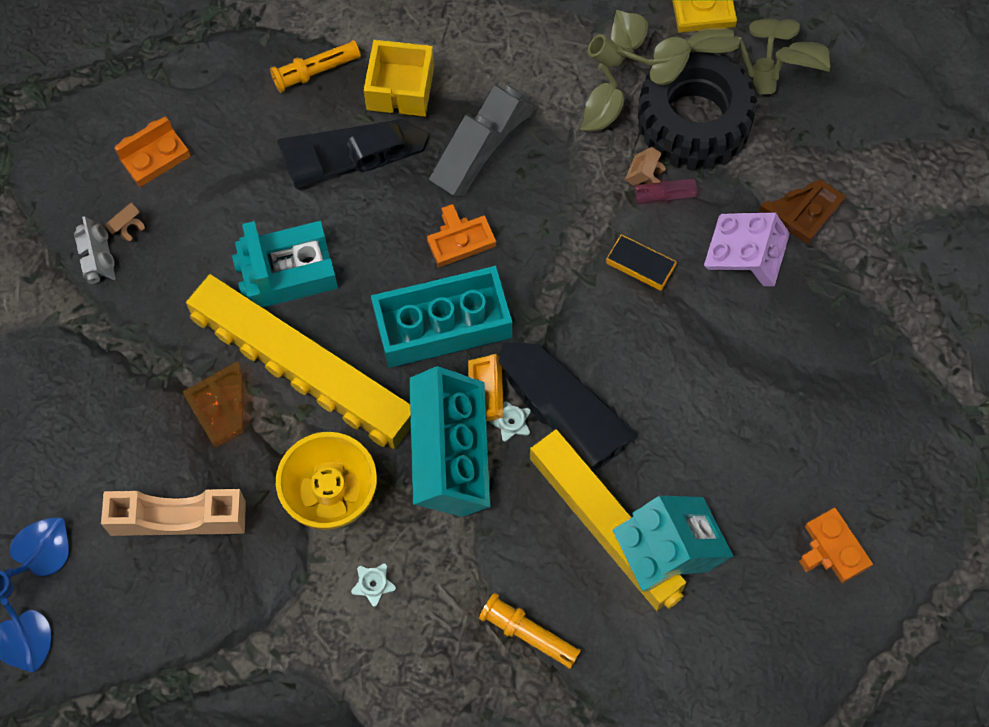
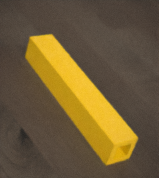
M554 430L530 448V460L653 608L658 611L663 606L670 609L684 597L681 592L684 590L686 581L680 574H677L650 591H642L613 532V529L629 520L631 516L558 430Z

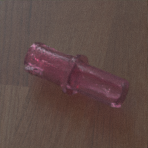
M662 179V182L635 184L637 204L656 201L668 203V200L690 198L697 195L695 179L666 182V179Z

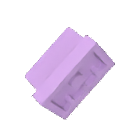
M776 213L721 214L717 221L704 266L708 270H751L763 286H775L790 232Z

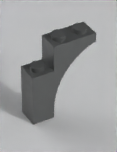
M494 85L476 117L464 116L429 180L453 196L464 197L480 169L497 146L515 127L532 117L538 107L530 102L532 96L517 87L515 89L510 85H506L505 88Z

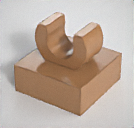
M650 147L636 154L625 180L633 186L642 182L648 187L659 185L661 181L654 177L653 172L660 174L666 170L665 166L658 162L661 153Z
M132 203L127 205L104 225L112 235L120 229V236L127 242L133 239L127 233L129 225H134L140 232L145 229L144 224L140 220L133 218L139 213V210Z

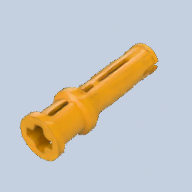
M352 40L349 43L305 60L295 58L293 63L276 68L274 66L270 68V72L279 93H282L286 87L299 82L305 84L310 80V76L335 68L354 59H359L361 55L356 42Z
M494 592L479 616V620L483 622L488 620L504 630L505 636L513 637L515 635L565 665L569 670L571 669L581 652L579 648H575L526 618V613L523 609H515L501 601L497 593Z

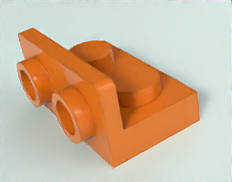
M166 116L149 123L146 128L124 138L114 147L121 163L139 188L191 157L189 150L175 133Z

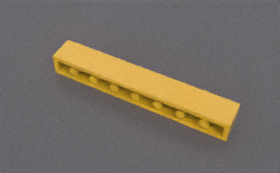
M209 274L186 301L191 313L190 318L202 328L210 327L215 331V335L228 345L233 342L240 347V352L252 361L258 359L266 364L265 368L275 377L281 378V376H284L290 380L291 386L303 395L310 393L317 398L316 401L322 408L329 412L337 411L343 415L342 419L349 426L357 430L361 427L370 433L369 437L376 444L385 447L387 444L395 450L410 431L411 411L409 403L213 275Z

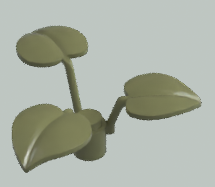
M616 10L611 39L603 34H598L591 40L588 46L589 56L600 62L598 69L604 72L610 84L603 83L592 91L586 103L583 123L579 129L585 132L603 129L617 118L623 107L624 93L616 89L618 84L609 71V67L619 66L628 57L652 66L650 71L651 80L657 85H666L674 81L684 69L689 58V52L691 51L690 43L679 37H671L663 40L656 46L654 59H647L633 53V49L638 48L646 37L648 30L647 20L639 14Z
M765 18L750 24L749 32L753 36L769 37L766 58L758 59L754 66L751 64L742 38L734 36L733 30L706 28L693 34L687 41L691 45L689 53H724L734 51L739 47L748 70L747 75L753 77V89L757 94L765 95L776 91L779 71L783 62L830 72L828 48L823 44L814 42H796L791 44L789 48L783 47L776 52L778 60L776 65L774 64L772 59L774 38L791 39L799 33L800 25L793 19H782L780 21L778 19Z

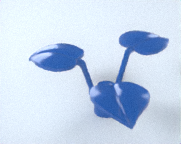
M62 518L43 519L22 529L14 537L10 546V556L22 565L12 570L7 569L5 572L0 570V601L12 618V620L0 623V660L10 666L30 673L36 672L48 656L52 639L51 628L46 618L38 611L29 610L18 617L8 600L14 589L11 577L25 572L27 568L37 576H48L55 574L64 566L69 554V543L66 524Z

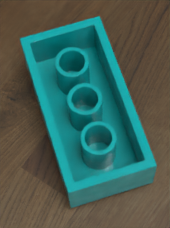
M496 266L371 295L388 368L512 338V320Z
M439 366L411 377L410 411L413 505L460 517L489 508L490 492L484 382Z

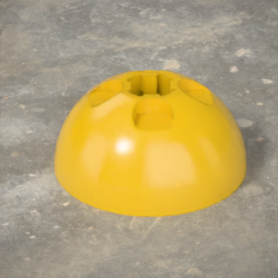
M337 432L315 433L296 442L283 456L276 474L277 495L284 509L299 523L318 530L338 529L358 519L369 507L377 484L375 464L367 449L354 438Z

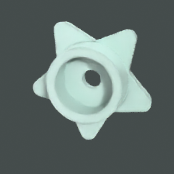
M505 401L503 403L504 418L492 420L490 424L501 429L504 442H507L515 434L528 436L530 431L525 421L530 413V409H520ZM510 419H513L515 422L514 424H510L508 421Z
M382 564L377 568L369 569L359 566L357 568L359 582L351 590V593L367 596L372 606H377L382 594L393 592L396 589L395 585L386 579L387 565ZM372 581H375L376 586L372 587L370 586V583Z

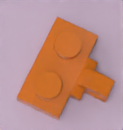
M453 204L441 208L443 212L442 218L445 225L440 227L441 231L427 236V243L438 268L496 247V240L485 215L470 221L466 217L459 219Z
M836 508L827 511L805 525L806 530L814 540L809 544L813 550L801 556L802 559L799 560L806 573L823 564L826 570L832 568L843 584L873 565Z

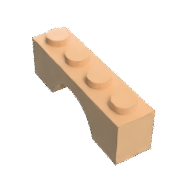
M240 489L205 490L198 496L179 499L159 498L143 494L139 491H104L101 525L110 536L245 533L246 500Z

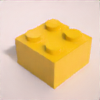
M373 40L363 90L366 109L369 111L393 113L394 108H398L399 114L426 117L434 72L433 46Z

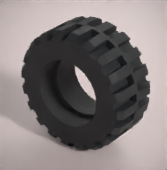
M691 52L679 76L666 85L654 83L650 78V69L641 87L637 117L639 119L638 127L640 134L644 136V142L648 148L655 147L661 153V159L667 157L670 159V164L678 166L679 163L685 164L687 169H696V166L703 165V169L712 168L715 162L723 164L730 160L731 155L736 156L742 150L743 144L747 143L757 109V93L753 89L754 83L749 75L744 76L745 69L740 64H732V59L724 54L720 57L710 52ZM685 96H700L714 102L721 109L723 115L710 122H691L677 115L670 104Z

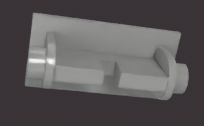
M86 216L82 217L84 224L76 227L74 238L78 254L83 256L89 253V255L80 259L83 278L89 284L100 282V277L102 276L115 280L114 259L109 251L108 233L105 227Z

